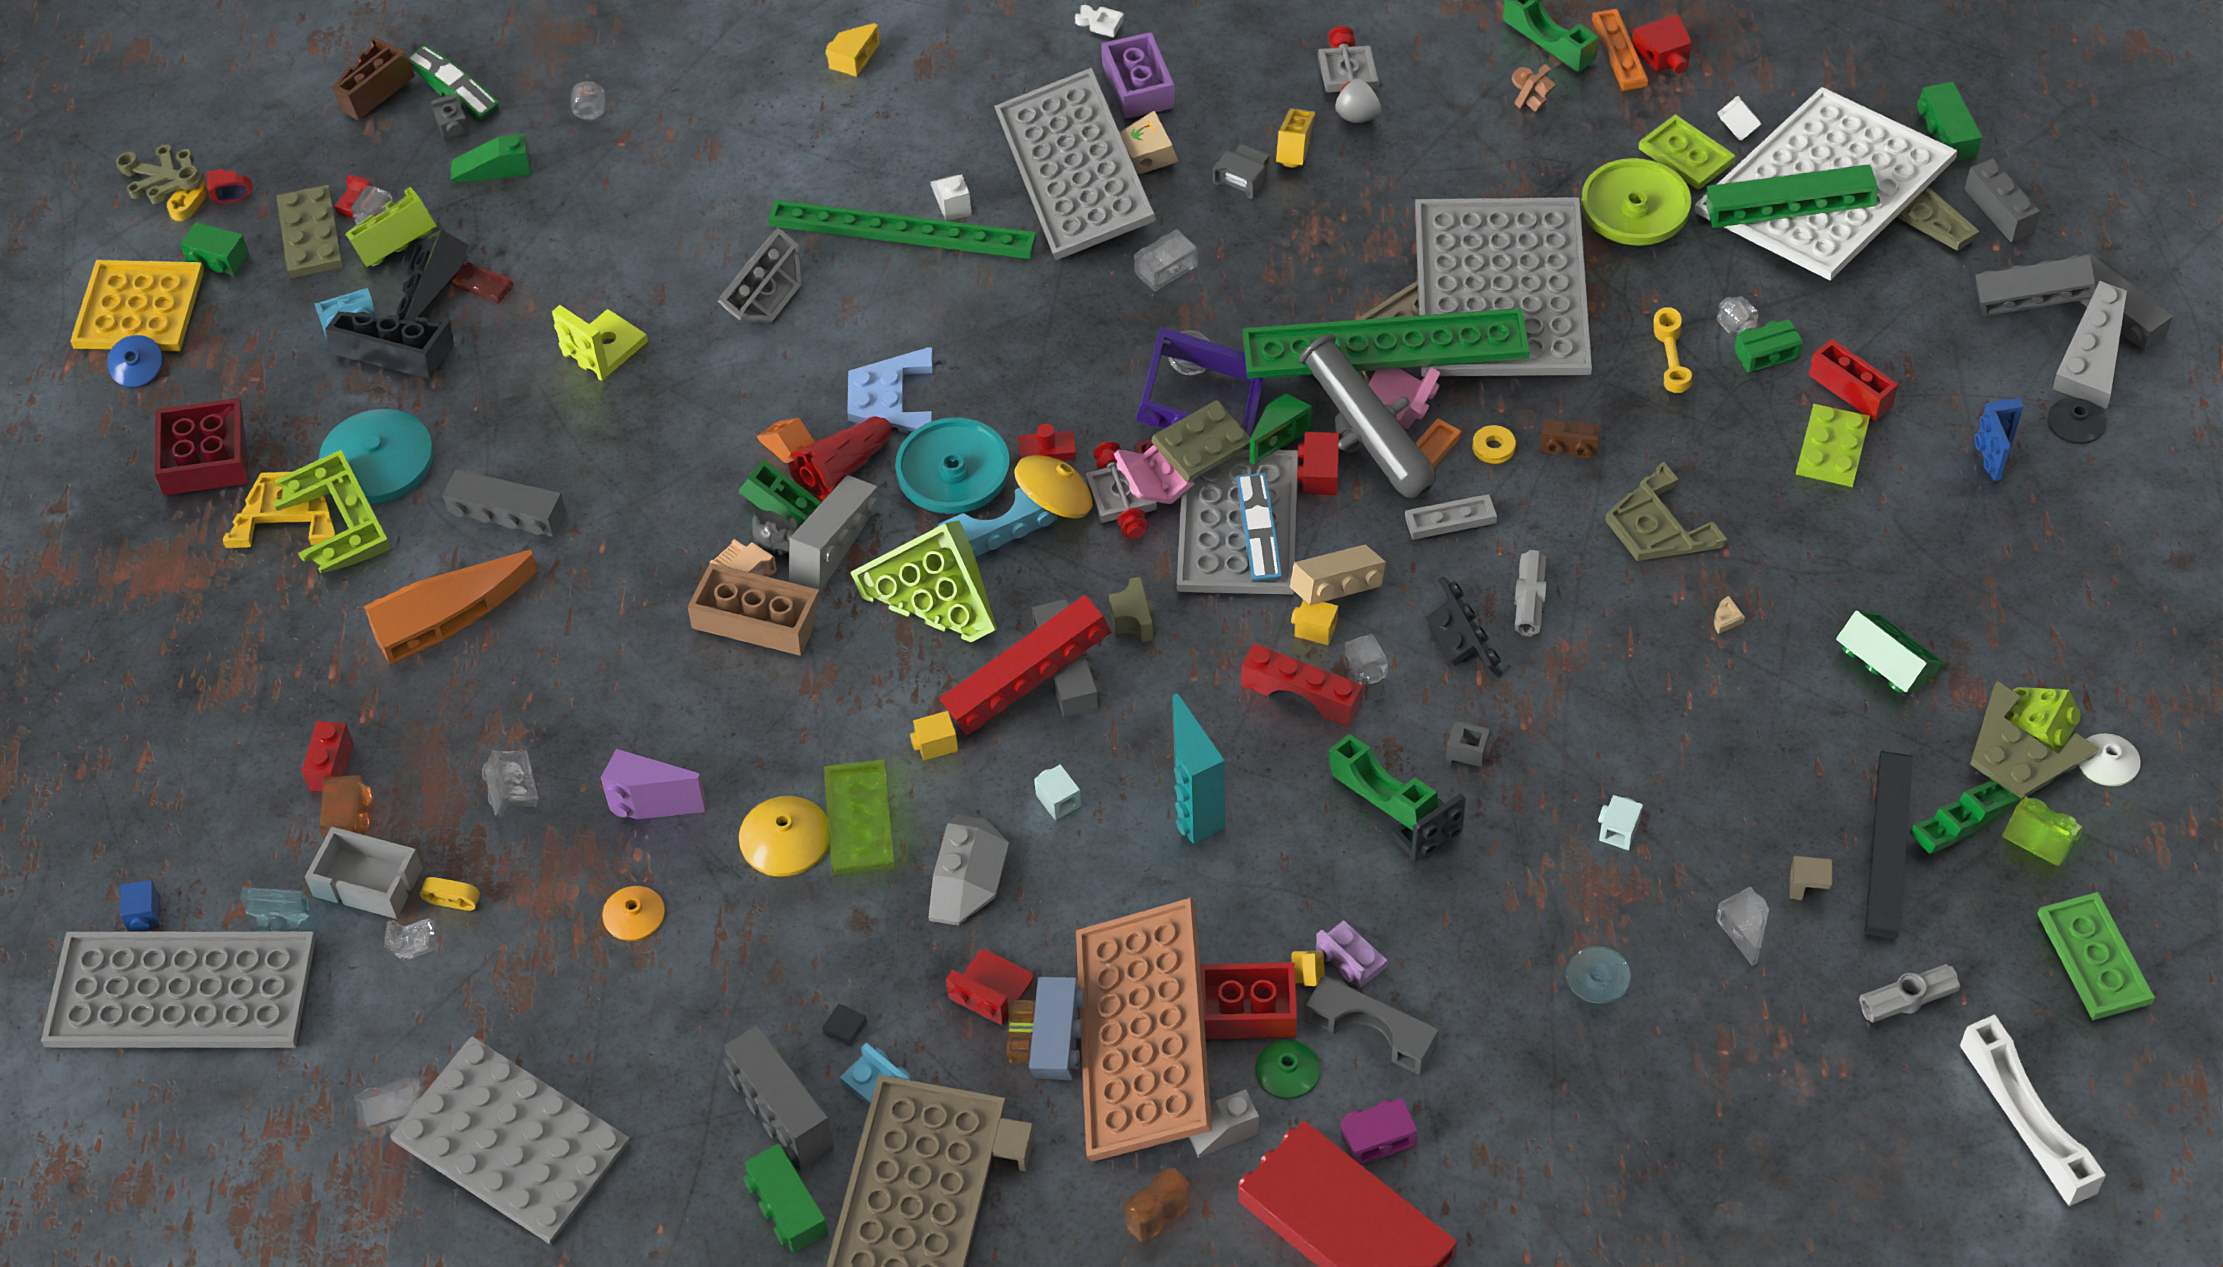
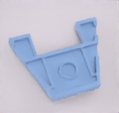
M932 347L848 371V421L859 423L869 417L877 416L886 418L892 427L898 428L899 432L907 434L924 424L932 422L931 411L903 412V375L932 374Z

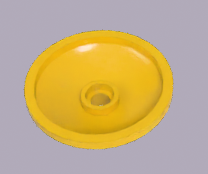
M1032 455L1022 458L1015 467V477L1021 489L1044 509L1066 518H1082L1091 510L1093 498L1087 483L1072 466L1064 461L1043 455Z
M779 796L760 803L745 817L739 832L740 848L746 861L756 870L778 877L793 876L811 869L825 856L831 842L830 823L824 811L814 802L797 796ZM782 823H787L785 826H779Z

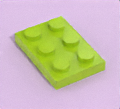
M1676 114L1640 140L1638 148L1658 163L1671 168L1684 181L1697 190L1703 188L1734 164L1736 155Z
M1813 404L1796 475L1853 487L1870 416Z

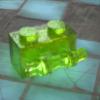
M2025 797L2016 806L2002 837L2060 866L2068 857L2075 841H2078L2083 826L2077 824L2076 820L2070 815L2056 813L2048 809L2047 805L2041 800Z

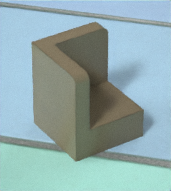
M1794 856L1790 870V899L1802 900L1805 887L1831 888L1832 859Z
M1000 1118L992 1149L993 1155L1018 1160L1019 1171L1026 1172L1034 1141L1032 1123Z

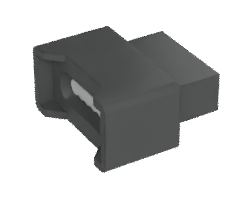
M1242 144L1234 152L1227 150L1213 167V183L1218 186L1227 184L1242 190L1248 198L1252 199L1266 180L1269 155Z

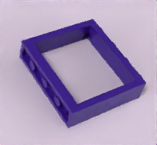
M1161 327L1154 343L1136 420L1150 426L1165 429L1190 415V413L1150 401L1161 355L1251 382L1241 428L1251 438L1264 378L1247 379L1245 353Z

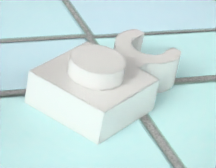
M1081 5V15H1075L1077 25H1090V31L1110 37L1116 35L1124 21V13L1103 7H1099L1098 11H1094L1088 5Z

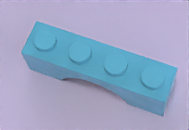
M1020 487L1015 490V501L1012 508L999 518L978 520L962 513L938 524V527L945 523L960 520L976 557L987 551L995 550L1016 538H1022L1027 533L1040 527H1046L1058 520L1057 514L1035 503Z

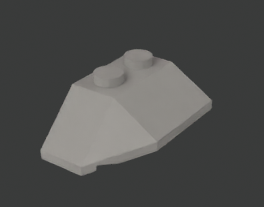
M777 227L722 293L718 303L738 320L771 323L801 286L798 257L799 245Z
M956 814L947 823L933 874L929 921L960 926L966 921L967 917L978 912L996 898L1009 849V842L987 819Z

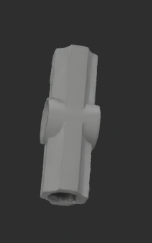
M1529 550L1527 553L1521 554L1519 579L1516 582L1514 605H1517L1514 631L1519 632L1521 636L1527 637L1540 633L1542 608H1544L1546 581H1544L1546 556L1536 550Z
M1947 964L1920 974L1905 973L1900 976L1898 982L1862 994L1859 998L1862 1012L1866 1019L1872 1023L1901 1012L1907 1014L1915 1013L1922 1004L1958 992L1960 988L1958 975L1953 967ZM1905 991L1911 992L1914 995H1909Z

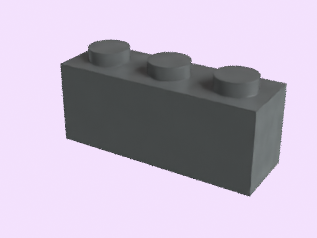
M1992 158L1970 167L1964 190L2007 239L2013 243L2034 234L2040 210Z

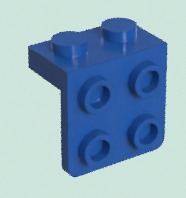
M2020 398L2002 399L1986 403L1984 413L1980 416V427L1974 438L1977 450H1981L1984 457L1985 470L1987 473H1991L1993 481L2001 480L2010 451L2009 443H2012L2024 407Z

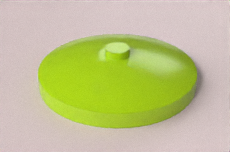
M1638 158L1612 161L1596 169L1586 180L1581 198L1582 213L1588 224L1600 235L1627 245H1650L1671 238L1686 224L1691 207V194L1681 176L1663 164Z

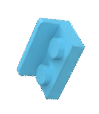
M368 288L315 304L326 338L325 328L338 311L374 314V318H378Z
M867 1043L861 1047L863 1056L840 1076L841 1084L869 1107L878 1074L913 1081L911 1075L904 1068H896L890 1063L888 1056L881 1049H873Z

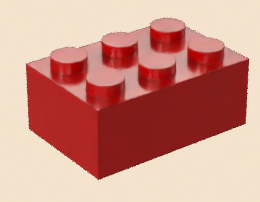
M1294 962L1200 964L1205 1039L1296 1037L1297 1011Z

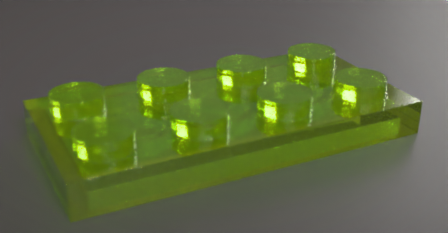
M884 759L824 766L833 875L895 868Z

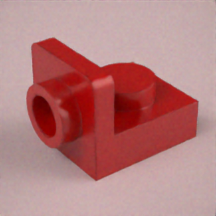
M349 174L346 177L348 189L334 207L337 214L359 221L376 198L369 180Z

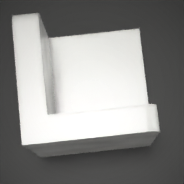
M1739 96L1735 97L1718 112L1721 120L1739 140H1743L1761 125L1759 119Z

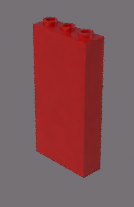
M1305 1120L1297 1128L1292 1127L1289 1129L1275 1151L1270 1149L1261 1159L1260 1166L1253 1173L1251 1171L1247 1172L1238 1184L1239 1202L1318 1267H1446L1456 1257L1457 1241Z

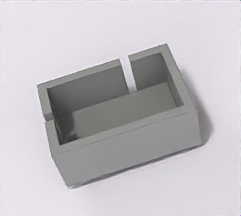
M331 827L308 869L305 879L313 897L338 903L341 899L346 906L398 919L409 897L407 890L412 891L423 867L414 848Z

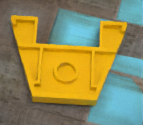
M291 472L261 473L245 499L246 505L241 514H237L234 518L232 530L223 537L225 548L251 547L256 523L311 521L309 531L311 545H316L335 536L325 496L277 511L274 506V499H282L283 487L276 486L275 480Z

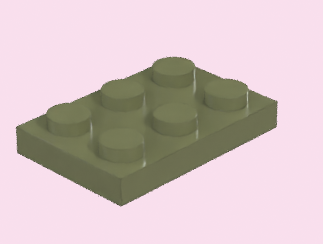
M1218 400L1154 434L1151 440L1153 445L1186 483L1250 447V437Z

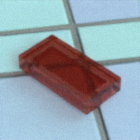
M467 262L452 279L455 287L497 304L503 300L514 286L512 279Z

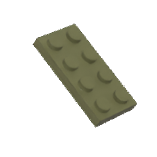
M329 185L276 195L289 278L343 268Z

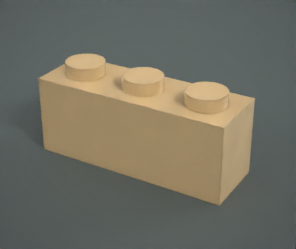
M1366 544L1297 561L1293 565L1290 588L1309 605L1382 587L1386 561Z

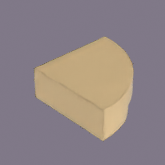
M1729 596L1719 603L1715 612L1714 626L1718 634L1743 624L1745 616Z

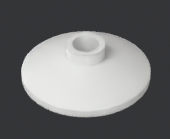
M2105 733L2096 734L2086 739L2099 748L2093 758L2090 760L2086 759L2079 764L2080 769L2089 779L2105 786H2121L2129 783L2136 777L2140 769V756L2136 748L2129 741L2120 736Z

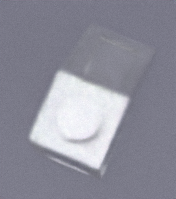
M1750 886L1721 901L1718 906L1716 920L1749 963L1754 966L1758 964L1769 908L1765 899L1761 895H1757Z

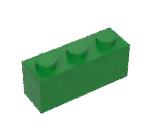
M1949 82L1923 87L1917 107L1920 115H1923L1927 122L1929 133H1933L1936 141L1957 150L1954 161L1977 157L1982 136L1954 83Z
M779 1143L744 1162L747 1175L743 1176L745 1184L751 1194L757 1192L760 1196L759 1207L766 1219L773 1218L777 1225L773 1229L782 1245L788 1243L792 1252L795 1253L828 1235L825 1218Z

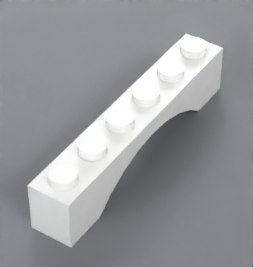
M1996 1015L1967 1026L1960 1044L1961 1048L2068 1206L2097 1194L2106 1175L2089 1150L2068 1135L2045 1108L2023 1069L2013 1040Z

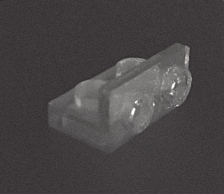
M492 751L488 762L483 765L482 776L483 780L487 781L488 802L490 805H493L495 816H502L506 806H536L539 798L527 751Z

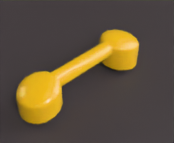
M1665 307L1658 310L1654 315V334L1659 341L1665 344L1669 369L1664 373V386L1670 392L1682 393L1692 386V373L1689 369L1680 366L1675 342L1681 335L1682 318L1676 309Z

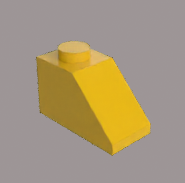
M872 23L839 32L826 48L829 68L857 77L880 45L878 24Z

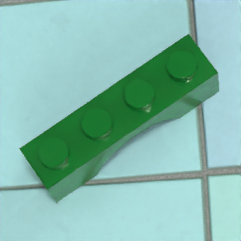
M1504 0L1503 21L1577 72H1580L1596 60L1599 36L1581 24H1578L1571 30L1560 27L1550 18L1542 0Z
M1350 733L1328 750L1333 777L1412 831L1417 821L1439 807L1438 796L1435 790L1415 777L1407 784L1394 779L1380 765L1371 747Z

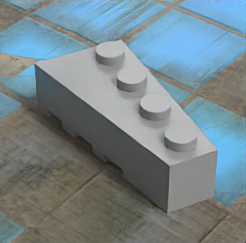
M2099 281L2056 373L2054 390L2075 398L2088 400L2102 408H2108L2126 300V290Z
M847 475L790 537L789 547L790 583L819 589V592H821L870 517L876 513L879 506L876 485Z

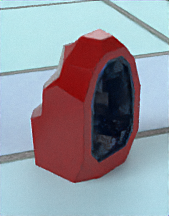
M223 169L207 172V185L213 201L220 203L238 201L247 197L253 189L252 181L248 176L239 175L234 171L225 172Z

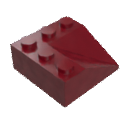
M240 398L155 409L154 475L163 495L248 484V455Z

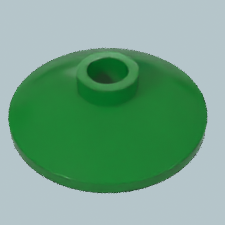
M1283 1040L1272 1043L1260 1053L1256 1061L1255 1070L1259 1084L1267 1093L1277 1098L1295 1099L1309 1093L1319 1080L1320 1064L1316 1054L1308 1046L1297 1041ZM1291 1062L1293 1065L1286 1067L1282 1063Z

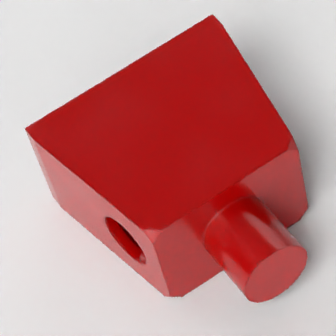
M1678 14L1634 28L1632 44L1635 51L1655 71L1659 72L1672 67L1675 73L1680 74L1687 70L1692 44Z

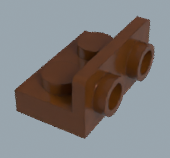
M1544 418L1539 452L1596 459L1601 426Z

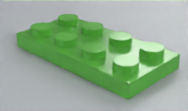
M2098 892L2039 908L2037 915L2092 1020L2153 1003L2155 997Z

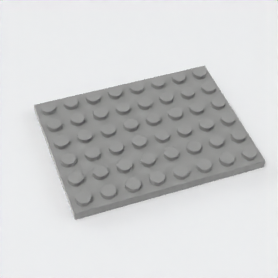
M1579 197L1415 199L1419 315L1522 308L1530 351L1529 359L1421 366V376H1425L1431 367L1441 372L1439 376L1591 375L1592 364Z

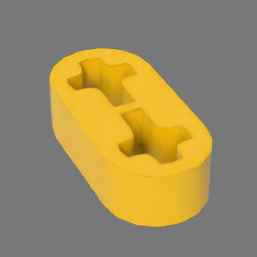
M204 180L195 189L184 190L179 188L167 202V208L172 219L175 221H185L196 212L208 196V189Z
M428 877L425 879L420 890V897L430 904L471 911L476 908L480 891L467 883Z

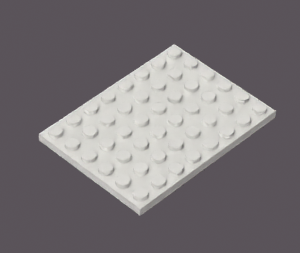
M1821 87L1718 184L1870 164L1878 186L1876 206L1726 226L1724 228L1831 280L1956 159L1957 150ZM1706 194L1695 204V213L1710 220L1706 207Z

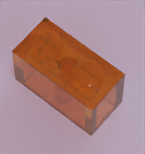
M361 775L324 777L319 827L323 839L326 838L331 827L363 835L364 830H368L369 819L365 810L366 805H370L371 792L369 786L365 787Z

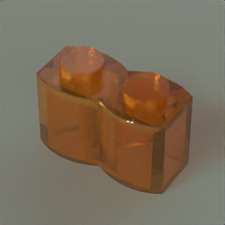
M1174 1167L1167 1168L1158 1173L1151 1181L1149 1188L1136 1192L1125 1204V1226L1141 1242L1154 1237L1163 1228L1165 1221L1179 1216L1188 1206L1190 1201L1189 1182Z

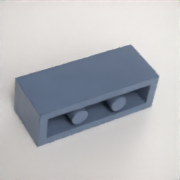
M1038 977L1029 1069L1034 1079L1073 1080L1074 1069L1079 1068L1080 1055L1079 1050H1076V1041L1082 1037L1083 1026L1082 1020L1079 1019V1010L1085 1006V990L1081 989L1076 978Z

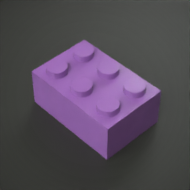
M1152 32L1101 43L1102 66L1124 119L1149 114L1153 111L1157 112L1175 108L1174 83Z

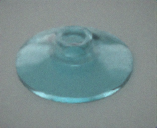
M1591 946L1579 950L1571 957L1566 969V979L1569 987L1578 997L1588 1002L1601 1004L1615 1001L1627 991L1631 973L1628 963L1619 953L1607 947ZM1600 978L1603 982H1596L1592 979Z

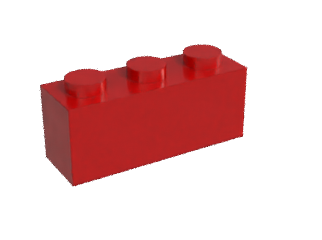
M1831 338L1813 353L1809 376L1863 414L1870 416V419L1873 421L1878 420L1893 407L1898 384Z

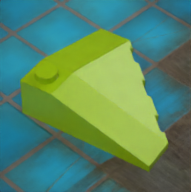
M960 520L945 523L850 572L863 599L870 602H875L877 599L890 604V610L910 617L911 614L926 619L925 624L944 632L948 628L962 634V639L973 642L997 630L972 546Z

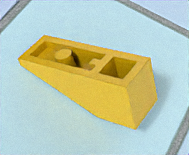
M1289 109L1278 134L1276 162H1281L1287 167L1303 165L1314 125L1315 111Z

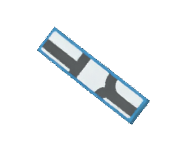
M1265 473L1236 476L1251 581L1281 579L1278 547Z

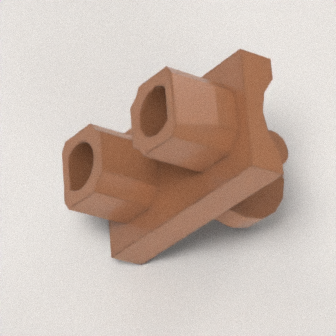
M1546 64L1541 67L1537 75L1526 67H1519L1512 75V81L1517 88L1522 89L1514 103L1517 107L1521 108L1527 104L1532 110L1537 112L1545 105L1548 100L1546 96L1556 86L1547 77L1551 68Z

